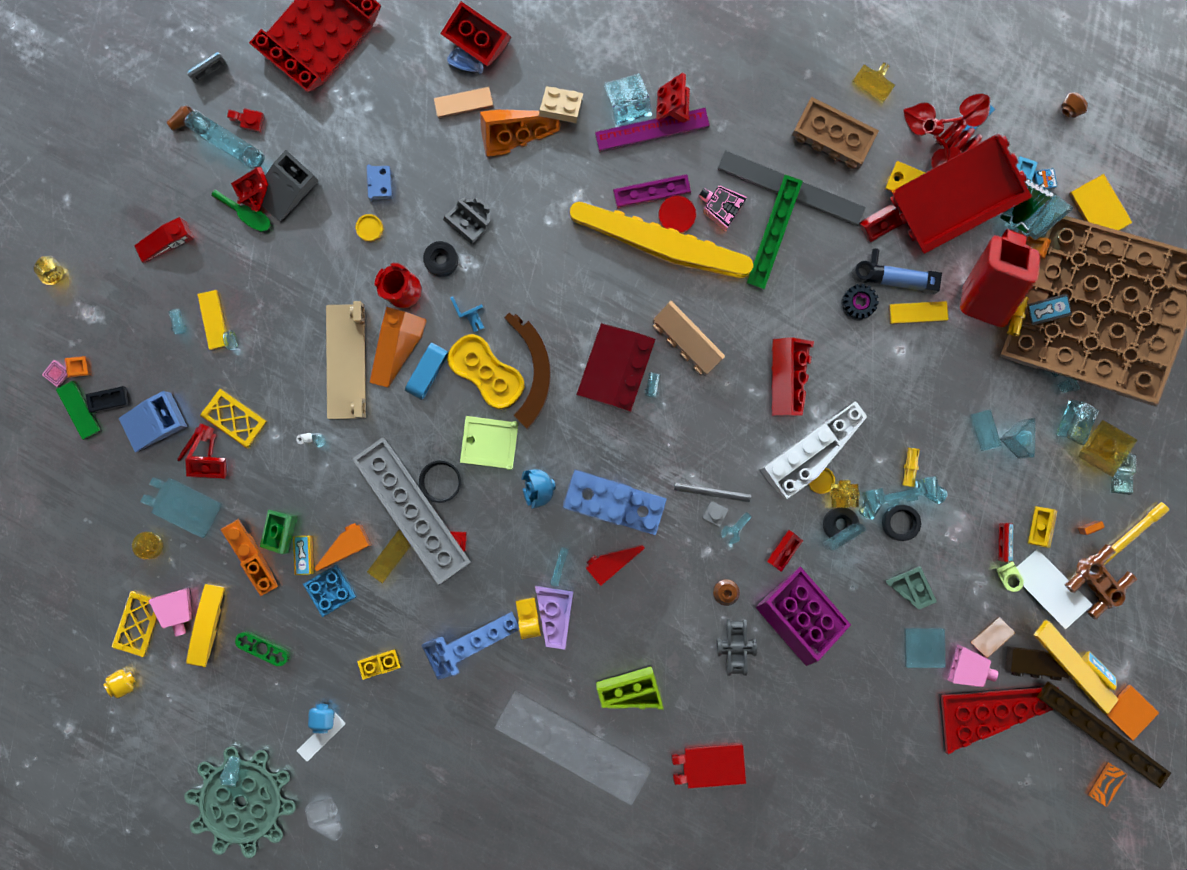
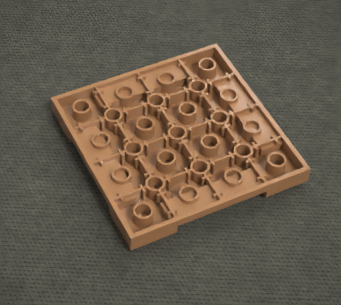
M1053 213L1044 237L1049 238L1051 242L1045 259L1040 258L1038 279L1026 296L1029 298L1027 305L1067 294L1072 315L1032 326L1026 306V318L1022 322L1020 336L1008 334L1000 357L1035 369L1041 368L1116 392L1117 395L1156 407L1187 327V250Z

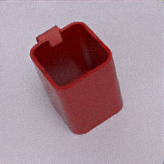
M1006 229L1002 237L994 235L963 284L960 310L965 315L997 327L1007 326L1038 279L1040 254L1036 249L1026 245L1025 235Z

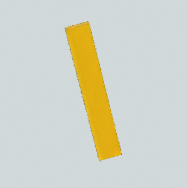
M1044 621L1034 633L1035 638L1103 713L1108 714L1119 699L1049 621Z

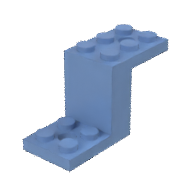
M574 469L563 508L656 535L667 499ZM588 488L593 491L594 496L591 500H585L582 497L584 489ZM640 506L648 508L647 516L640 517L637 510Z

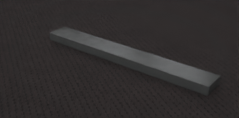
M726 150L718 167L720 171L777 194L785 175ZM802 182L796 199L797 202L856 226L859 225L866 208L805 182Z

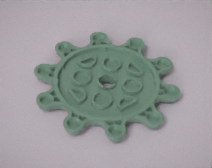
M227 747L223 753L224 763L222 766L214 767L205 761L198 765L197 772L203 778L204 784L202 788L198 790L190 789L184 795V799L188 804L196 805L200 809V815L191 822L190 830L194 834H200L204 831L212 832L215 838L212 850L217 855L223 854L230 844L236 843L241 847L244 857L252 858L257 852L256 842L259 838L266 837L273 843H278L283 838V832L276 823L277 818L280 815H291L296 809L293 801L283 799L280 795V789L289 782L290 775L285 770L274 774L269 773L266 770L268 754L264 750L256 751L251 760L243 761L240 759L238 750L235 747ZM243 796L246 805L241 807L237 805L236 798Z

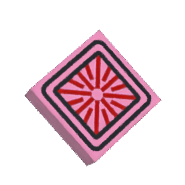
M53 360L42 376L55 386L60 387L67 378L66 368L56 360Z

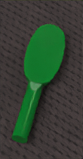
M217 190L212 192V197L236 211L238 217L251 228L259 231H267L270 228L269 218L261 211L256 212L251 210V207L239 205Z

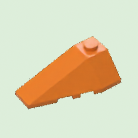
M490 110L480 112L481 133L487 157L507 154L511 152V149L527 145V142L534 139H542L560 131V120L539 116V111Z
M386 307L369 383L389 388L401 370L402 365L409 358L416 344L421 340L426 319L405 311Z

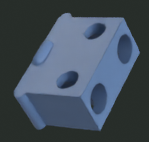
M367 165L368 198L371 202L373 200L392 199L390 166Z

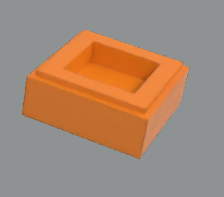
M85 356L64 359L67 378L88 376Z
M1093 521L1078 527V531L1081 535H1089L1104 529L1105 526L1103 521Z

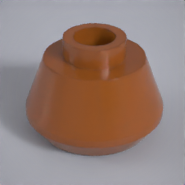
M1076 92L1068 93L1062 104L1063 114L1072 118L1085 114L1088 108L1085 98Z
M725 579L715 585L713 594L719 604L730 606L738 600L740 590L734 581Z

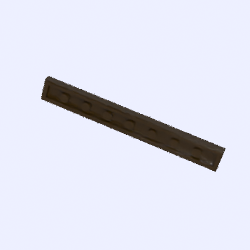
M1047 682L1038 694V699L1156 787L1161 789L1171 775L1170 771L1051 682Z

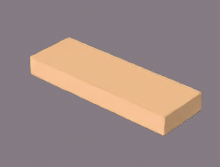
M489 87L434 98L438 118L493 107Z

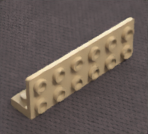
M353 301V304L327 305V418H366L365 305L361 301Z

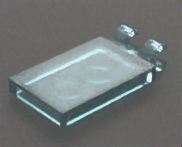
M153 477L150 485L160 489L156 498L150 495H143L140 502L154 507L151 513L205 538L222 503L172 478L165 482L157 477Z

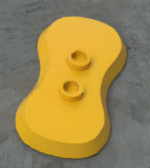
M474 334L465 335L457 340L449 350L447 361L450 369L458 376L473 382L478 387L483 399L491 407L505 409L514 404L524 390V379L520 372L500 362L493 355L487 342L480 336Z

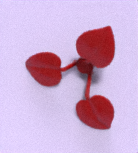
M975 94L967 97L959 107V111L963 115L960 118L935 119L936 111L934 106L926 102L903 110L906 122L915 134H932L933 138L937 139L944 146V149L940 148L933 154L931 159L932 168L961 154L958 147L948 148V145L939 137L944 131V124L965 120L969 126H980L989 115V95Z

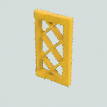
M222 389L217 391L200 414L202 418L243 445L246 449L250 447L267 423L266 420ZM223 397L230 402V405L219 406V400ZM233 406L245 412V416L235 417ZM230 407L232 418L221 420L220 409ZM217 409L218 420L209 416L212 410ZM249 417L258 421L254 428H250ZM246 418L247 429L237 430L235 420ZM232 420L234 431L227 429L222 425V422ZM248 431L246 440L237 435L239 432Z
M130 591L111 646L112 648L145 657L157 622L154 611L152 616H150L146 605L150 604L149 600L151 597ZM134 599L139 600L141 606L132 610L131 606ZM143 607L147 618L138 622L133 612ZM131 614L135 624L125 628L128 615ZM149 620L146 634H144L139 624ZM136 626L141 636L131 640L127 630ZM123 632L128 640L126 644L119 643ZM142 638L141 649L135 648L133 642Z

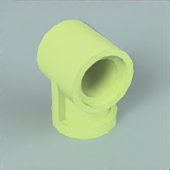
M1013 561L996 569L1007 590L1016 592L1022 589L1024 580ZM1012 576L1017 577L1019 580L1018 586L1014 588L1008 585V579Z

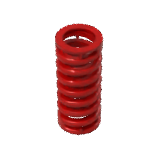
M963 120L954 122L940 138L945 141L950 137L946 142L948 148L957 145L956 147L962 153L966 149L968 150L979 144L982 140V135L978 134L971 138L975 132L973 127L968 128L962 133L967 126L966 121Z

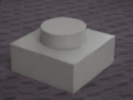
M710 501L702 518L720 527L728 509Z

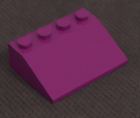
M801 566L755 607L805 666L818 662L851 626L848 620Z

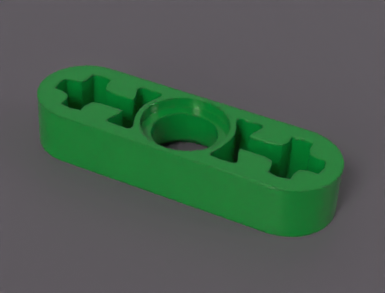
M242 632L235 638V644L239 649L270 664L282 666L289 660V652L286 649L251 632ZM247 636V640L249 642L253 643L255 642V640H257V642L254 645H251L249 643L243 645V641L241 640V638ZM260 643L267 646L265 654H260L257 650ZM271 652L274 654L283 653L282 657L284 660L278 662V657L271 655L269 658L268 656Z

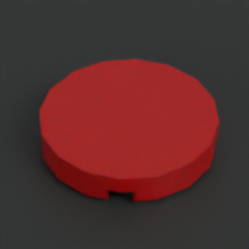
M671 196L660 206L658 212L659 222L662 227L675 229L682 234L694 225L696 209L688 198Z

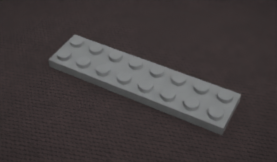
M384 437L352 458L438 585H441L471 563Z

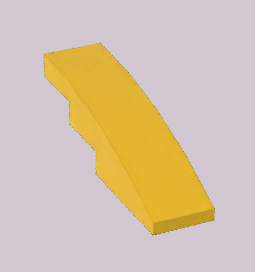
M208 584L204 586L193 626L186 664L205 668L207 666L217 633L216 626L221 613L220 605L225 592L224 587Z

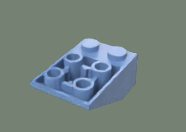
M166 391L146 399L119 418L135 452L187 428L172 394Z

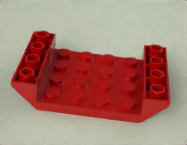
M294 0L267 32L260 29L249 44L305 91L309 92L323 85L372 29L381 9V4L376 0Z

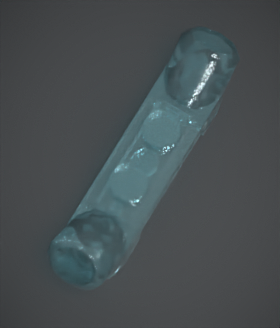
M193 110L187 115L185 126L207 142L212 143L249 168L255 169L263 164L265 155L261 150L248 144L197 110Z
M937 476L917 479V488L884 495L882 488L862 492L864 502L859 509V513L871 520L875 518L883 504L888 503V506L900 504L899 500L906 499L907 502L918 500L920 495L927 497L936 504H941L946 499L948 492L938 485Z

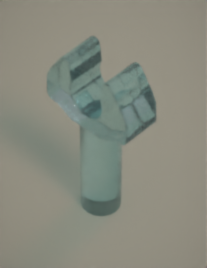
M746 512L733 527L725 526L722 529L721 537H725L728 532H732L733 538L728 543L738 542L740 540L739 531L752 516Z

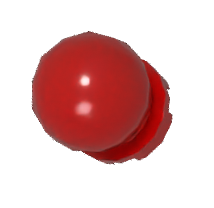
M390 263L391 266L380 269L376 275L374 285L377 287L378 295L381 298L389 301L391 305L397 308H409L417 303L421 297L422 286L415 274L399 263Z

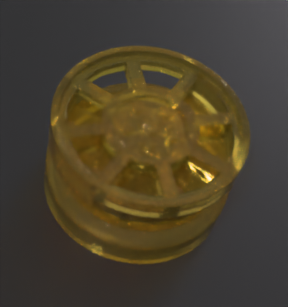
M142 532L134 538L132 550L141 559H154L162 553L163 541L156 533Z

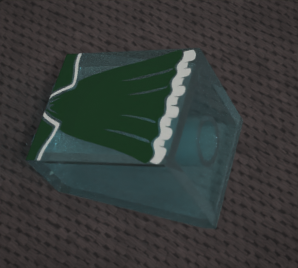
M1027 178L1025 184L1032 197L1003 212L1000 218L1006 222L1004 226L1014 231L1017 229L1019 230L1017 233L1025 235L1026 239L1031 237L1037 240L1070 213L1073 207L1052 191Z

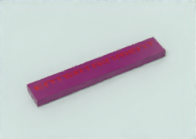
M705 107L689 111V119L685 123L668 116L661 121L655 118L597 131L595 136L599 152L709 128L710 124Z

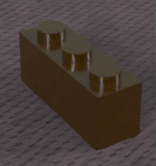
M1007 646L1005 670L1010 671L1011 675L1023 676V673L1031 674L1030 677L1043 679L1044 675L1050 676L1051 680L1062 681V678H1069V674L1048 651Z

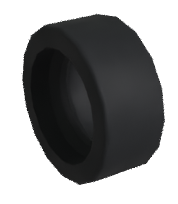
M908 505L892 506L885 512L882 520L883 530L887 536L898 541H908L916 537L922 524L917 510ZM897 512H906L912 518V528L906 534H898L891 527V518Z

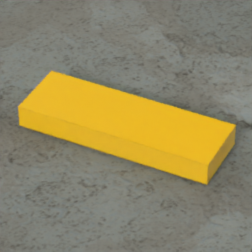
M213 290L197 294L209 350L228 347L229 341L218 291Z
M947 301L890 304V324L948 321Z

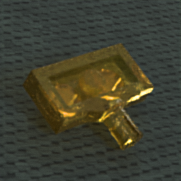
M883 62L878 71L872 70L864 64L852 81L882 102L886 100L895 86L884 76L890 67L887 64L883 70L886 65L885 62Z

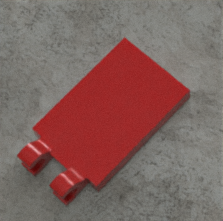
M742 743L685 748V754L672 755L673 765L683 764L684 774H673L675 785L687 783L688 789L746 784Z

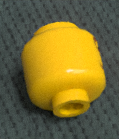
M120 669L107 676L106 683L103 685L110 697L114 696L119 699L133 691L134 686L132 683L136 681L131 672L126 673L123 669Z

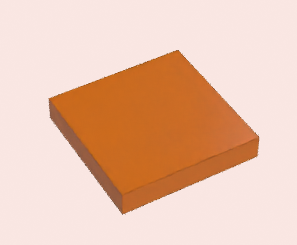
M1128 685L1117 696L1119 700L1108 714H1103L1133 741L1159 712L1131 685Z

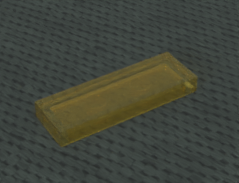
M400 528L367 571V573L381 583H384L411 547V544Z

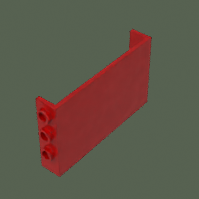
M997 133L891 191L893 196L890 199L894 207L899 206L902 212L899 216L903 224L908 223L911 229L907 231L912 241H917L924 254L1032 197L1025 184L1027 177L1023 170H1018L1016 166L1019 163L1014 153L1010 154L1007 148L1010 144L1005 135L1001 136V134Z

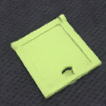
M466 416L460 463L513 470L519 422Z

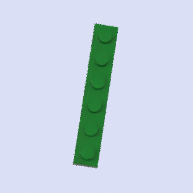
M784 175L746 284L765 290L803 180Z

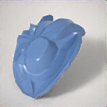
M460 47L454 49L447 58L449 64L459 69L471 72L477 71L479 74L483 71L482 62Z

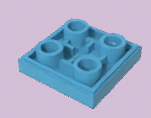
M338 564L303 584L322 617L356 598L354 591Z

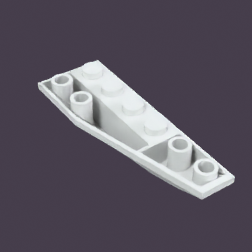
M855 401L762 467L760 471L770 485L785 499L790 498L821 474L867 418L866 414Z

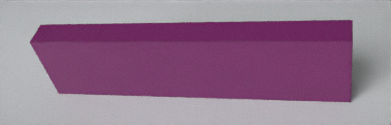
M685 174L613 189L616 207L619 209L663 200L671 196L691 194L688 175Z

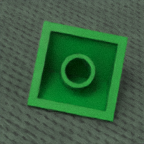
M268 509L260 547L279 554L289 553L298 516Z

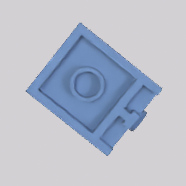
M510 612L446 645L443 637H439L421 646L437 680L459 673L455 663L518 631L519 625L513 612Z

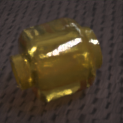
M40 257L34 265V272L42 283L52 285L61 281L64 269L55 257Z

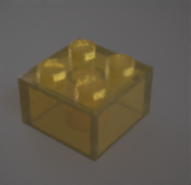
M1102 420L1082 447L1078 457L1109 476L1114 477L1138 440Z

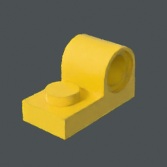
M535 597L517 600L516 607L521 639L541 636Z

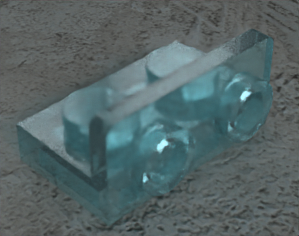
M1070 400L1056 434L1061 437H1067L1080 445H1086L1099 410L1084 401Z

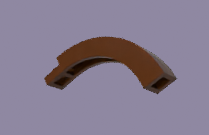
M509 312L504 319L523 338L533 360L534 374L531 390L522 407L514 414L519 422L528 430L541 414L548 398L551 381L550 363L545 345L534 326L529 321L522 325L523 320L517 314L512 315Z

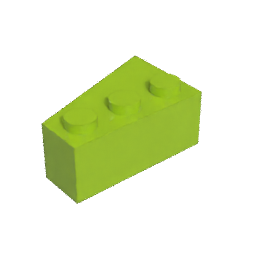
M652 666L596 682L602 708L636 707L639 709L658 708L664 710Z

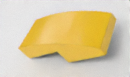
M395 649L357 661L362 680L401 668Z

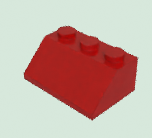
M460 1L440 33L486 66L490 65L503 52L512 38L506 31L462 1Z

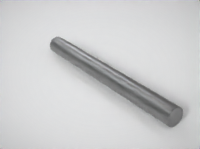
M675 483L674 486L676 491L750 502L751 499L749 494Z

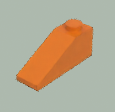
M353 523L345 527L346 531L339 535L316 565L315 570L320 571L371 546L372 544L363 526H356Z

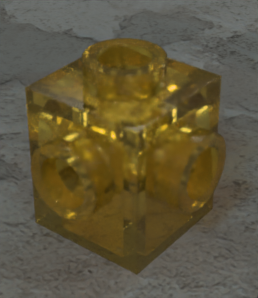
M839 480V484H831L832 507H859L860 492L858 484H851V480Z

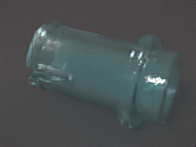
M181 309L170 310L168 313L172 323L171 331L174 334L185 333L187 326L183 323Z
M649 373L647 388L644 389V392H646L645 396L656 398L657 394H659L658 386L661 375Z

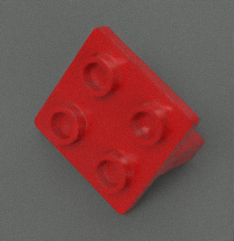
M682 72L658 89L656 120L661 121L671 116L682 123L688 121L690 88L686 87V74Z

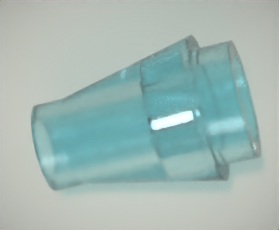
M229 756L220 776V784L236 786V783L239 782L241 758Z

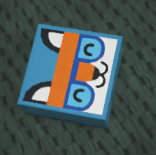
M1054 168L1035 171V185L1037 184L1040 188L1043 187V190L1057 187Z

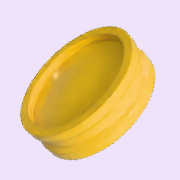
M366 214L357 220L356 232L362 240L373 242L381 237L383 224L377 216Z
M825 468L808 486L815 493H828L835 485V476L830 469Z

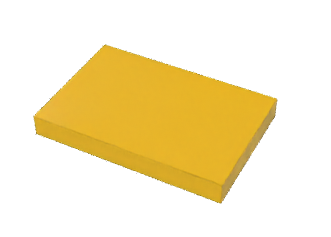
M1104 174L1069 193L1086 222L1115 230H1120L1132 223Z

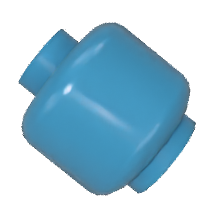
M316 704L315 708L309 710L308 727L312 729L313 733H328V730L333 728L334 710L328 708V704Z

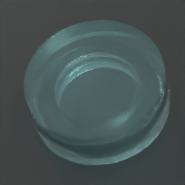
M233 330L224 332L223 341L228 350L237 349L238 340Z

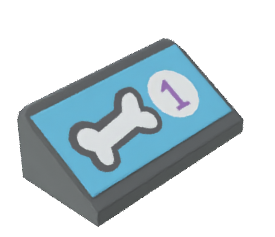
M217 52L190 69L188 76L196 83L227 62L221 53Z
M1067 294L1027 305L1032 326L1072 315Z

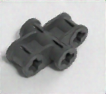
M727 619V641L717 639V656L727 654V676H731V674L747 676V654L757 656V640L747 641L746 619H743V621H730V619Z

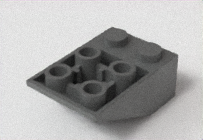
M285 150L265 175L268 187L262 206L281 222L319 180Z

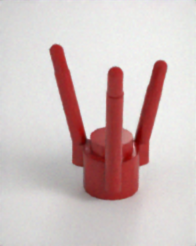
M200 423L178 456L177 461L183 458L194 442L186 458L190 460L200 440L207 442L208 439H210L208 457H211L216 435L213 434L215 429Z

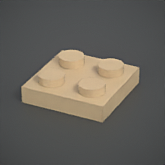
M546 86L539 116L577 123L583 93Z

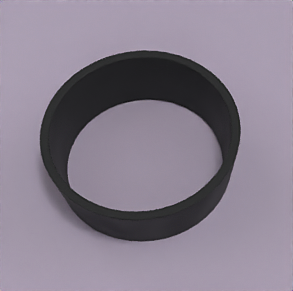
M438 460L427 464L419 476L420 490L428 500L436 503L447 502L454 498L461 486V477L458 470L447 461ZM436 465H447L458 476L457 490L452 496L445 499L432 497L424 485L426 473Z

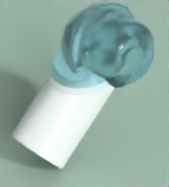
M307 433L298 435L296 438L298 444L315 442L317 447L326 444L325 436L322 434Z

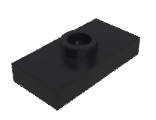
M124 386L85 394L89 413L129 405Z

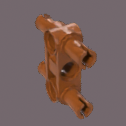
M1107 544L1095 556L1092 555L1081 559L1077 564L1076 575L1065 584V587L1072 593H1075L1085 582L1098 597V601L1087 613L1094 620H1097L1107 609L1121 606L1126 598V590L1137 581L1135 575L1128 571L1118 582L1115 581L1104 567V563L1116 553Z

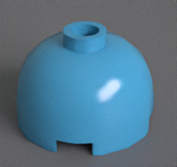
M531 469L522 473V480H525L526 489L523 488L522 490L527 505H532V509L546 505L551 500L553 490L556 488L554 480L542 470Z

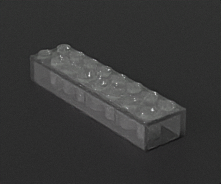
M516 690L494 727L631 806L651 772L649 765Z

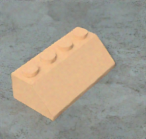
M672 301L653 319L655 330L660 334L664 333L668 337L666 339L673 348L676 346L681 351L679 354L686 361L690 360L694 364L693 368L699 375L703 373L706 376L725 357Z

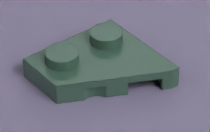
M921 566L886 580L889 586L894 588L918 609L937 602Z

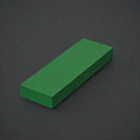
M72 380L56 389L82 440H86L101 431L92 413H89L87 402L75 381Z

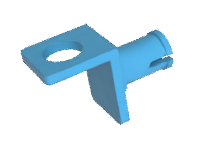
M450 297L459 318L462 316L467 317L473 332L478 331L475 323L478 324L479 329L484 328L477 313L478 309L483 307L482 304L461 314L454 297Z

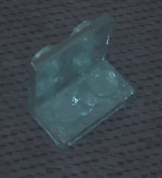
M640 74L604 84L612 105L616 125L652 115L650 97Z

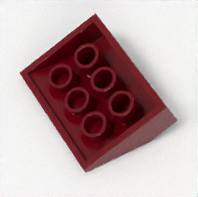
M601 323L576 395L631 413L656 339Z

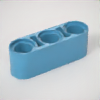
M431 343L409 379L405 391L422 400L439 373L449 352Z

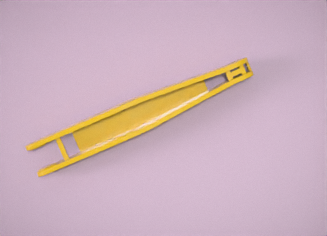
M575 202L570 207V217L573 222L672 264L739 279L747 277L753 268V261L750 257L716 246L714 242L702 241L693 235H684L672 228H662L661 225L654 222H643V219L632 216L631 218L618 210L612 212L584 202Z

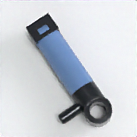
M877 248L872 249L870 262L861 261L852 270L853 279L859 283L871 282L922 290V293L936 294L940 291L942 272H923L878 265L880 250ZM859 268H865L867 276H862L859 273Z

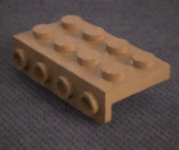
M811 97L792 136L800 143L806 142L812 145L811 147L816 151L828 153V156L834 160L845 162L846 166L852 169H860L879 130Z

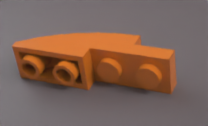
M237 519L221 528L223 535L241 561V567L260 597L278 587L258 545L251 534L247 533L241 521Z

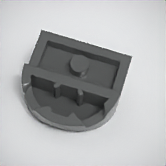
M464 197L458 200L457 205L444 216L443 220L469 243L473 244L488 227L491 219L490 209L479 198L466 199Z

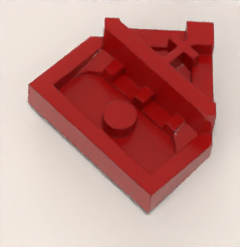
M256 167L231 183L239 199L237 203L251 207V210L256 212L259 211L268 187L262 167Z

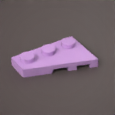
M535 586L546 647L565 649L573 591Z

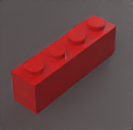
M793 337L773 339L772 416H803L806 397L804 385L808 382L809 375L806 374L807 364H811L812 356L809 355L810 348H813L814 341Z

